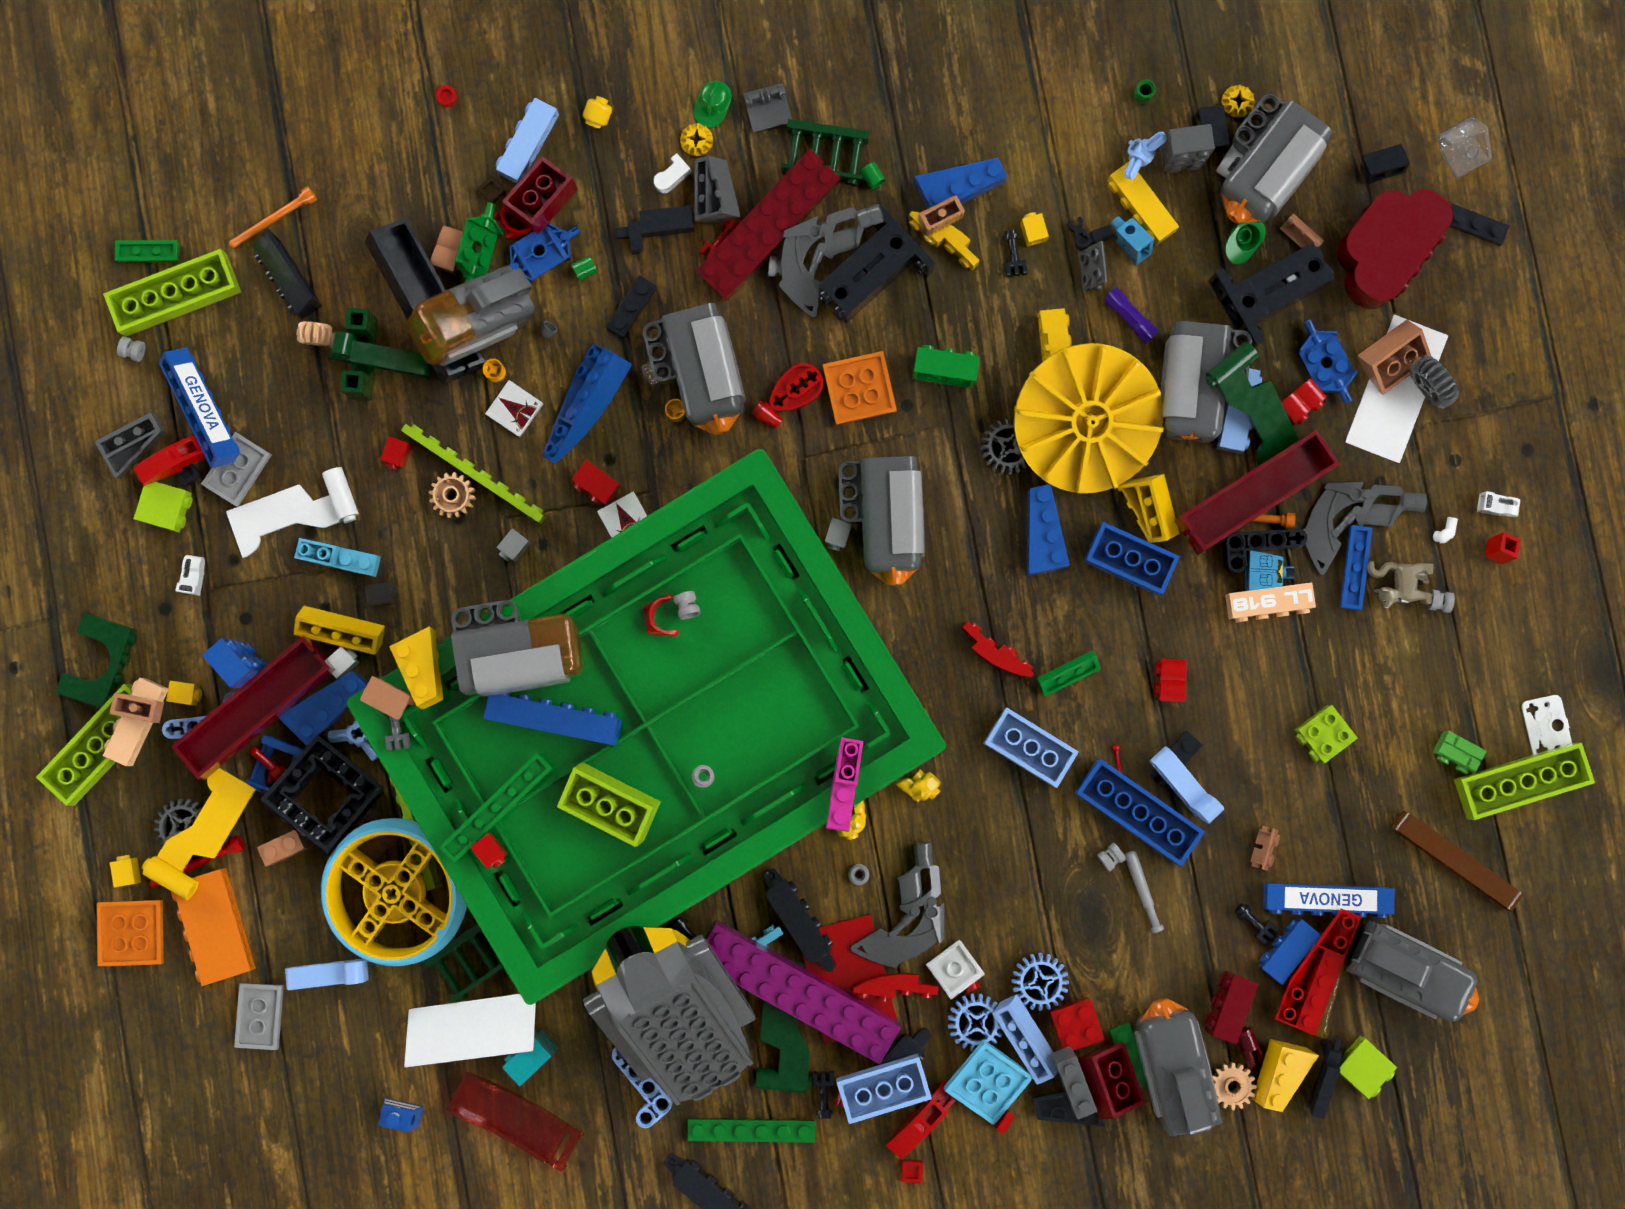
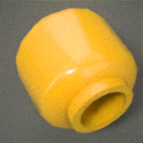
M597 96L596 99H588L583 112L586 124L599 129L601 126L608 124L612 107L607 104V99Z

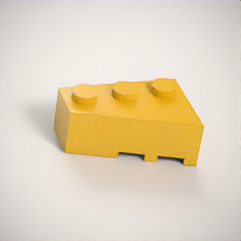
M1065 308L1039 311L1038 324L1043 362L1060 349L1071 347L1072 342L1071 335L1068 334L1069 315L1065 314Z
M1164 474L1131 479L1118 485L1119 492L1122 491L1128 501L1126 504L1136 514L1138 518L1136 521L1149 543L1168 541L1180 534L1175 523L1176 518Z
M430 626L389 646L416 706L423 710L443 700L441 673L439 672L438 664L439 654L436 644L437 634Z
M1270 1039L1256 1084L1257 1088L1254 1091L1255 1097H1252V1100L1263 1108L1283 1112L1319 1055L1303 1046Z

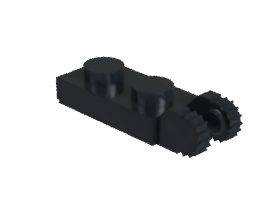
M1186 731L1170 750L1185 766L1203 745ZM1154 768V770L1150 773L1149 776L1154 778L1159 773ZM1162 778L1159 785L1164 787L1167 782Z

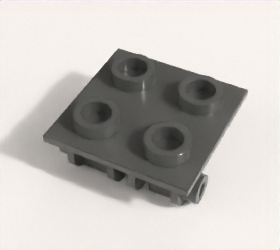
M782 83L743 93L753 133L785 125L788 123V119H792L785 95V88Z
M1100 241L1080 251L1079 262L1082 269L1081 280L1084 292L1093 288L1094 290H1102V286L1107 282L1103 241Z

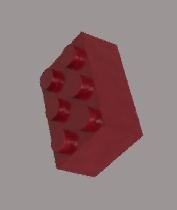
M541 156L503 199L502 203L510 215L538 235L578 188L571 176Z
M1226 971L1225 975L1222 974L1218 982L1220 988L1218 994H1214L1211 1006L1213 1008L1211 1013L1207 1014L1204 1026L1205 1031L1212 1036L1237 1045L1258 983Z
M1124 1042L1109 1043L1077 1058L1098 1111L1099 1120L1115 1119L1146 1103Z

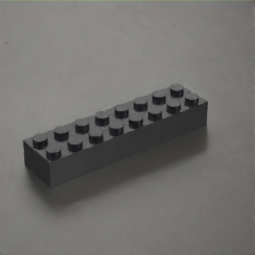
M407 218L371 230L365 240V244L442 384L445 385L455 381L461 375L465 377L479 371L485 362L480 351L445 366L440 365L436 360H433L411 323L413 321V313L419 304L444 294L446 289ZM443 356L438 358L440 362L445 360Z

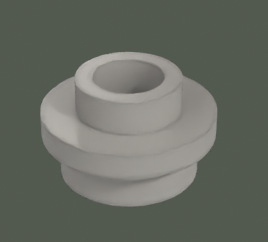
M700 765L694 769L692 781L696 786L706 788L714 781V772L710 767ZM700 773H705L707 775V779L705 781L699 779Z
M862 864L853 865L848 872L850 881L855 885L866 883L869 879L867 867ZM856 871H862L863 876L861 878H856Z

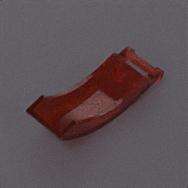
M466 1072L446 1111L460 1120L469 1122L503 1138L545 1164L548 1163L561 1172L565 1171L566 1163L578 1140L582 1139L585 1134L580 1129L573 1127L527 1098L470 1072ZM569 1133L572 1136L559 1160H557L554 1156L564 1137Z

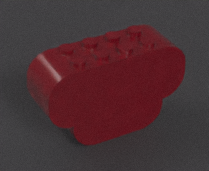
M1429 189L1417 190L1409 197L1402 192L1390 190L1381 193L1366 207L1337 247L1338 262L1348 271L1344 280V287L1350 299L1363 308L1378 309L1391 299L1397 298L1405 292L1410 285L1408 282L1418 275L1423 263L1431 258L1435 252L1433 250L1447 236L1445 232L1452 222L1453 211L1445 198Z

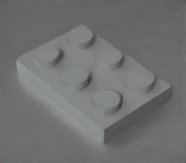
M235 432L232 438L238 444L240 452L235 462L210 469L201 484L238 507L272 455Z
M239 983L234 1048L279 1049L284 985Z

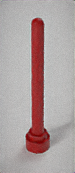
M239 835L229 838L226 845L221 847L216 858L201 856L190 861L183 873L185 874L229 852L237 854L245 850L242 838ZM153 880L149 883L152 888L160 885Z

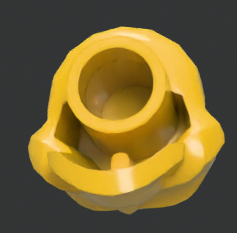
M921 769L912 779L905 778L896 784L917 802L925 801L928 798L933 800L940 792L938 789L940 780L933 773H924Z
M864 801L856 804L854 810L852 809L849 832L836 830L838 836L846 837V840L855 839L858 837V833L864 829L866 824Z

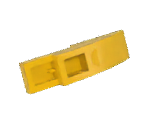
M912 211L908 217L909 225L915 231L919 230L925 235L918 221L919 212ZM948 225V227H944L940 231L937 230L936 233L933 232V235L930 234L929 237L926 235L923 237L929 245L932 246L934 244L937 248L944 243L945 249L950 254L955 253L960 258L958 260L960 264L966 269L969 267L973 270L979 263V259L967 248L971 240L952 225Z

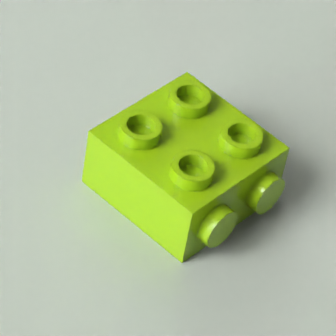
M158 482L148 484L143 487L134 519L180 533V530L184 528L186 523V511L192 504V493Z
M1326 705L1294 730L1297 733L1295 737L1302 746L1306 745L1310 750L1309 756L1314 762H1319L1320 764H1325L1358 739L1333 705Z
M1359 1036L1342 1055L1339 1064L1340 1075L1368 1099L1375 1097L1380 1092L1381 1085L1385 1081L1391 1080L1395 1075L1394 1071L1397 1069L1388 1058L1362 1036Z

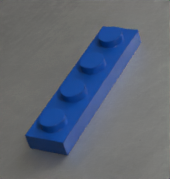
M1350 525L1339 608L1362 610L1373 528Z

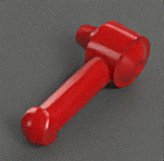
M254 746L250 749L251 755L269 770V778L267 779L269 784L276 782L286 771L283 766L275 765L258 747Z

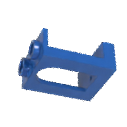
M263 735L261 740L263 744L261 752L269 759H271L276 748L294 755L291 761L292 764L304 750L302 747L270 735ZM259 760L256 762L250 779H246L245 783L251 784L256 791L262 792L263 789L268 791L271 786L265 781L267 768Z

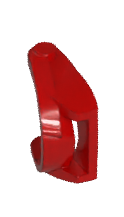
M505 207L494 217L507 240L517 239L533 232L529 228L516 230L508 226L506 222L507 210Z
M666 594L664 597L643 607L647 633L649 635L677 637L680 634L679 630H662L656 626L654 621L656 609L663 602L673 600V595Z

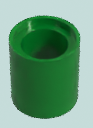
M1150 80L1140 81L1134 91V99L1140 104L1148 103L1155 93L1154 83ZM1140 89H1147L1149 95L1141 94Z
M875 162L866 165L859 172L863 175V179L870 190L879 187L886 181Z
M590 255L571 264L579 281L598 272Z

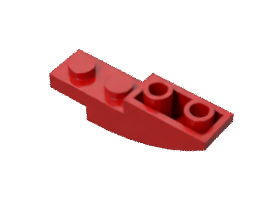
M192 435L151 455L133 467V470L142 485L146 486L181 472L183 467L205 459V455L197 439Z
M968 621L961 628L975 642L970 649L987 663L1017 676L1030 678L1034 675L1031 671L1033 667L1026 660L1021 661L1016 656L1018 653L1013 647L1002 645L997 650L995 648L997 646L996 642L989 636L985 638L980 633L982 629L975 622L971 624Z
M890 973L860 981L851 986L850 991L856 993L855 997L868 998V995H875L877 1000L889 1001V997L895 998L896 990H898V994L911 995V992H917L919 997L931 998L932 995H938L939 987L932 984L918 983L919 975Z
M941 1081L930 1094L932 1099L924 1101L915 1113L912 1112L885 1144L899 1159L904 1158L941 1122L948 1114L947 1110L956 1101L953 1096L945 1092L944 1086L947 1084L945 1081Z

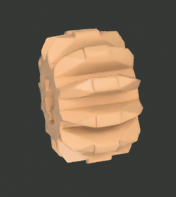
M304 321L298 324L296 335L297 341L302 344L328 346L330 345V338L333 333L332 327L328 324Z

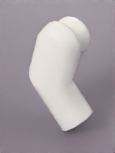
M1447 517L1445 529L1441 532L1435 531L1433 540L1446 543L1455 536L1458 519Z

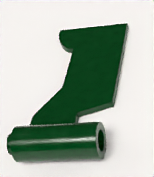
M1244 342L1206 373V382L1212 389L1216 388L1222 392L1228 405L1248 414L1262 442L1258 447L1256 455L1257 464L1260 466L1293 445L1299 439L1272 382L1267 380L1251 386L1244 369L1257 360L1259 355L1250 343Z
M794 962L806 969L805 963ZM764 1000L760 1040L780 1049L779 1069L757 1068L756 1089L806 1093L807 1089H811L812 1076H808L810 1052L798 1029V1019Z

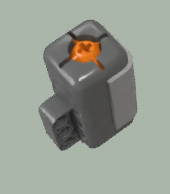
M1189 321L1174 323L1170 329V337L1165 343L1160 390L1163 403L1161 419H1163L1164 430L1162 434L1164 437L1172 440L1185 441L1188 439V441L1210 443L1219 436L1223 427L1225 398L1220 390L1212 389L1207 384L1206 373L1239 347L1236 343V338H1243L1245 342L1252 345V337L1248 332L1232 330L1230 326ZM1250 365L1244 369L1247 378H1249Z

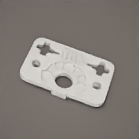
M1551 695L1522 703V712L1533 755L1538 754L1536 749H1539V740L1542 746L1547 747L1548 750L1554 749L1555 746L1560 747L1572 743L1569 724L1565 716L1561 697ZM1530 703L1538 707V710L1535 711V719L1531 712L1526 711ZM1559 719L1563 722V729L1561 731H1555L1552 728L1554 720Z

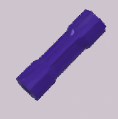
M1115 287L1103 299L1113 311L1121 316L1145 344L1159 332L1128 301V298L1118 287Z

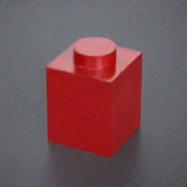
M389 436L380 460L385 462V467L397 470L398 467L404 469L412 445Z
M1505 532L1490 537L1487 541L1485 557L1499 564L1518 558L1521 539Z
M488 833L470 847L486 869L492 866L494 869L505 862L503 857L508 854L492 833Z

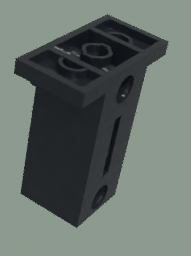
M880 203L877 204L881 208L884 222L873 225L878 231L819 284V299L825 306L830 305L834 309L833 314L839 321L844 320L848 323L912 264H914L913 267L916 272L921 276L924 274L926 278L934 271L935 262ZM892 246H897L899 249H894ZM839 295H842V296H844L845 298H844V299H838V298H836V297L839 296Z
M1311 243L1234 286L1231 275L1225 272L1223 268L1216 271L1208 282L1235 330L1248 332L1252 337V346L1256 349L1264 341L1263 331L1259 326L1256 327L1257 324L1323 289L1334 278L1332 268L1328 264L1326 265L1322 258L1323 253L1321 249L1315 246L1314 243Z

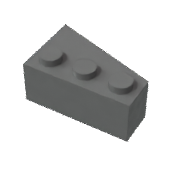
M712 156L695 159V221L714 225L740 218L727 160Z
M150 412L96 440L95 444L114 478L120 479L166 432V429L157 413Z

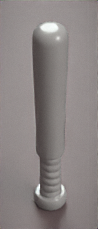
M1135 851L1127 852L1125 854L1126 863L1143 907L1146 908L1152 925L1151 931L1152 933L1164 930V927L1159 923L1153 906L1154 902L1137 853Z

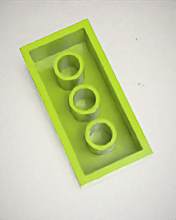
M582 762L573 768L557 807L637 847L645 840L661 801Z

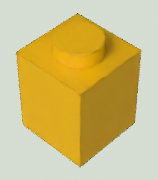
M1036 212L1026 214L1020 223L1026 246L1029 247L1047 242L1049 235L1042 213L1037 215Z
M170 681L166 701L197 706L202 697L201 685Z
M130 855L116 857V862H110L114 888L141 883L137 858L130 859Z

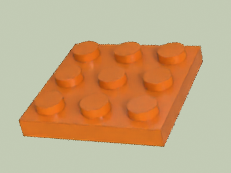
M883 351L823 364L836 426L897 412Z
M163 900L97 903L98 967L164 963Z

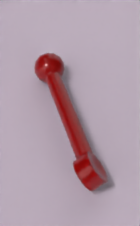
M1115 744L1112 746V751L1115 753L1117 770L1121 773L1120 746Z

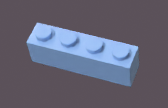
M534 98L533 102H529L526 106V114L523 120L518 121L515 127V135L513 138H509L505 146L506 151L504 155L498 158L495 165L500 176L516 184L529 171L559 116L556 108L537 98Z
M1249 368L1248 380L1251 386L1262 383L1261 371ZM1227 402L1224 407L1223 427L1218 437L1216 449L1241 454L1249 447L1250 438L1247 436L1253 424L1247 413L1228 405Z
M1016 994L1001 1001L992 1013L1036 1084L1038 1085L1054 1078L1057 1074L1051 1057V1053L1054 1052L1019 996Z

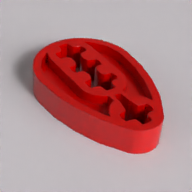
M800 363L791 367L775 385L769 400L770 406L775 412H787L802 408L816 400L823 389V378L820 371L807 363ZM808 373L812 375L817 374L815 382L810 380L807 382V388L803 386L799 388V394L790 393L792 385L797 387L800 385V379L803 381L808 379ZM788 396L783 400L782 407L779 405L774 406L776 397L781 399Z

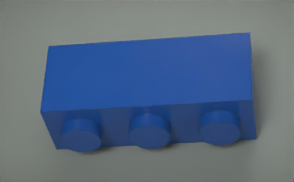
M1300 918L1292 919L1285 928L1287 931L1283 936L1280 935L1274 940L1272 950L1269 953H1264L1259 960L1260 965L1258 967L1281 985H1283L1321 936V934Z

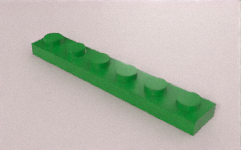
M537 752L439 846V849L453 863H456L471 849V846L478 842L553 768Z
M688 1118V1141L815 1143V1120Z

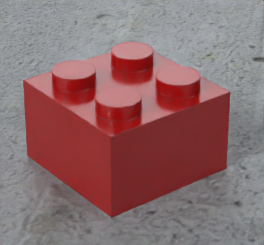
M1088 996L1048 1010L1061 1049L1071 1046L1074 1051L1105 1040L1092 1001Z

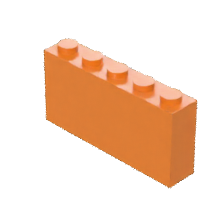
M226 868L194 877L193 879L198 881L199 885L189 900H185L171 892L173 900L177 901L179 908L177 915L179 920L183 922L185 928L183 935L186 942H189L191 949L189 950V956L191 961L195 962L197 969L195 976L197 981L201 983V986L256 969Z

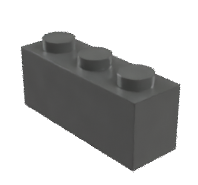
M1071 1046L1051 1053L1076 1118L1081 1119L1098 1112L1077 1056Z

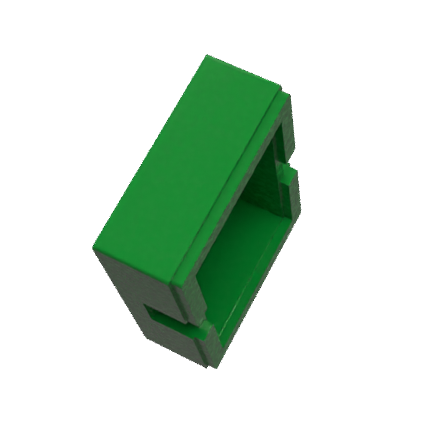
M763 449L753 451L509 600L519 608L521 621L529 619L530 622L534 623L538 647L557 644L560 647L567 646L569 653L567 657L574 656V660L577 662V666L569 667L570 682L510 692L509 697L517 698L518 694L531 696L530 701L539 702V698L551 700L554 706L560 707L561 703L574 705L573 710L581 711L582 707L595 709V714L603 715L604 711L617 714L616 718L622 720L617 746L483 719L488 696L483 697L479 694L465 695L461 693L457 679L451 636L437 644L443 700L424 710L417 707L415 703L413 706L407 704L399 719L401 733L409 732L411 743L409 749L404 748L402 740L401 750H396L395 743L393 742V751H387L385 736L392 735L389 715L360 700L365 688L347 700L348 708L524 1002L528 1005L538 1002L593 968L605 948L611 956L646 935L644 927L657 928L826 824L841 738L863 741L853 806L941 753L946 748L945 741ZM694 591L696 596L695 603L699 606L701 612L699 615L680 620L678 616L679 608L675 605L674 599L663 602L654 613L656 626L665 631L679 630L680 634L677 637L669 635L654 636L647 633L643 610L645 605L664 597L666 594H671L674 597L683 592ZM507 606L503 609L504 617L512 615V606ZM491 612L482 616L481 620H488L491 616ZM399 668L381 678L411 694ZM538 752L553 769L485 834L492 833L508 853L503 857L505 862L496 869L493 866L486 869L473 850L469 849L456 863H453L439 849V846ZM583 762L661 801L645 840L641 844L634 847L557 807L575 766ZM700 765H706L714 772V781L706 788H700L692 781V773ZM700 773L699 779L705 781L707 779V775L705 773Z

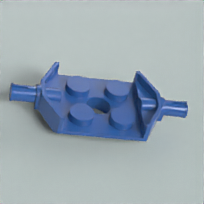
M548 223L538 235L532 232L510 246L511 264L509 265L513 271L521 268L527 279L533 283L534 279L564 260L571 259L570 240L581 233L577 225L565 231ZM537 246H543L545 252L543 255L537 256L534 254V249Z
M1311 319L1304 322L1308 338L1298 350V353L1312 380L1322 392H1336L1340 394L1344 404L1352 401L1347 391V386L1358 371H1354L1336 336L1338 332L1318 331L1315 329ZM1322 358H1328L1331 361L1330 368H1324L1321 365Z

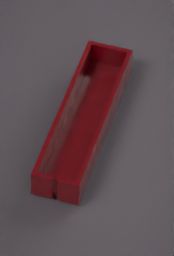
M809 149L695 270L726 301L785 240L786 237H783L784 231L800 224L841 181L840 177L828 165L823 167L824 161L813 150Z
M1315 430L1185 512L1175 520V523L1184 536H1190L1187 541L1198 556L1332 471L1340 463L1319 432Z
M302 636L171 747L197 779L206 780L336 669L324 655L320 654L321 651L309 637Z

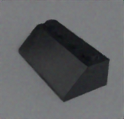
M269 228L266 229L253 246L256 251L254 256L260 265L264 264L267 271L265 273L270 281L277 283L278 288L276 290L281 298L288 300L289 305L287 307L292 315H297L303 319L321 308L322 304L280 239Z

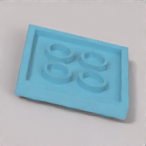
M983 1039L947 1082L944 1090L995 1125L1033 1077L1028 1070Z

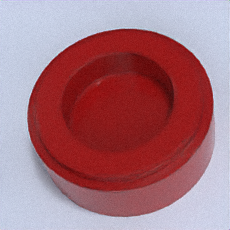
M443 85L437 89L435 96L441 106L451 107L456 103L457 94L451 86Z

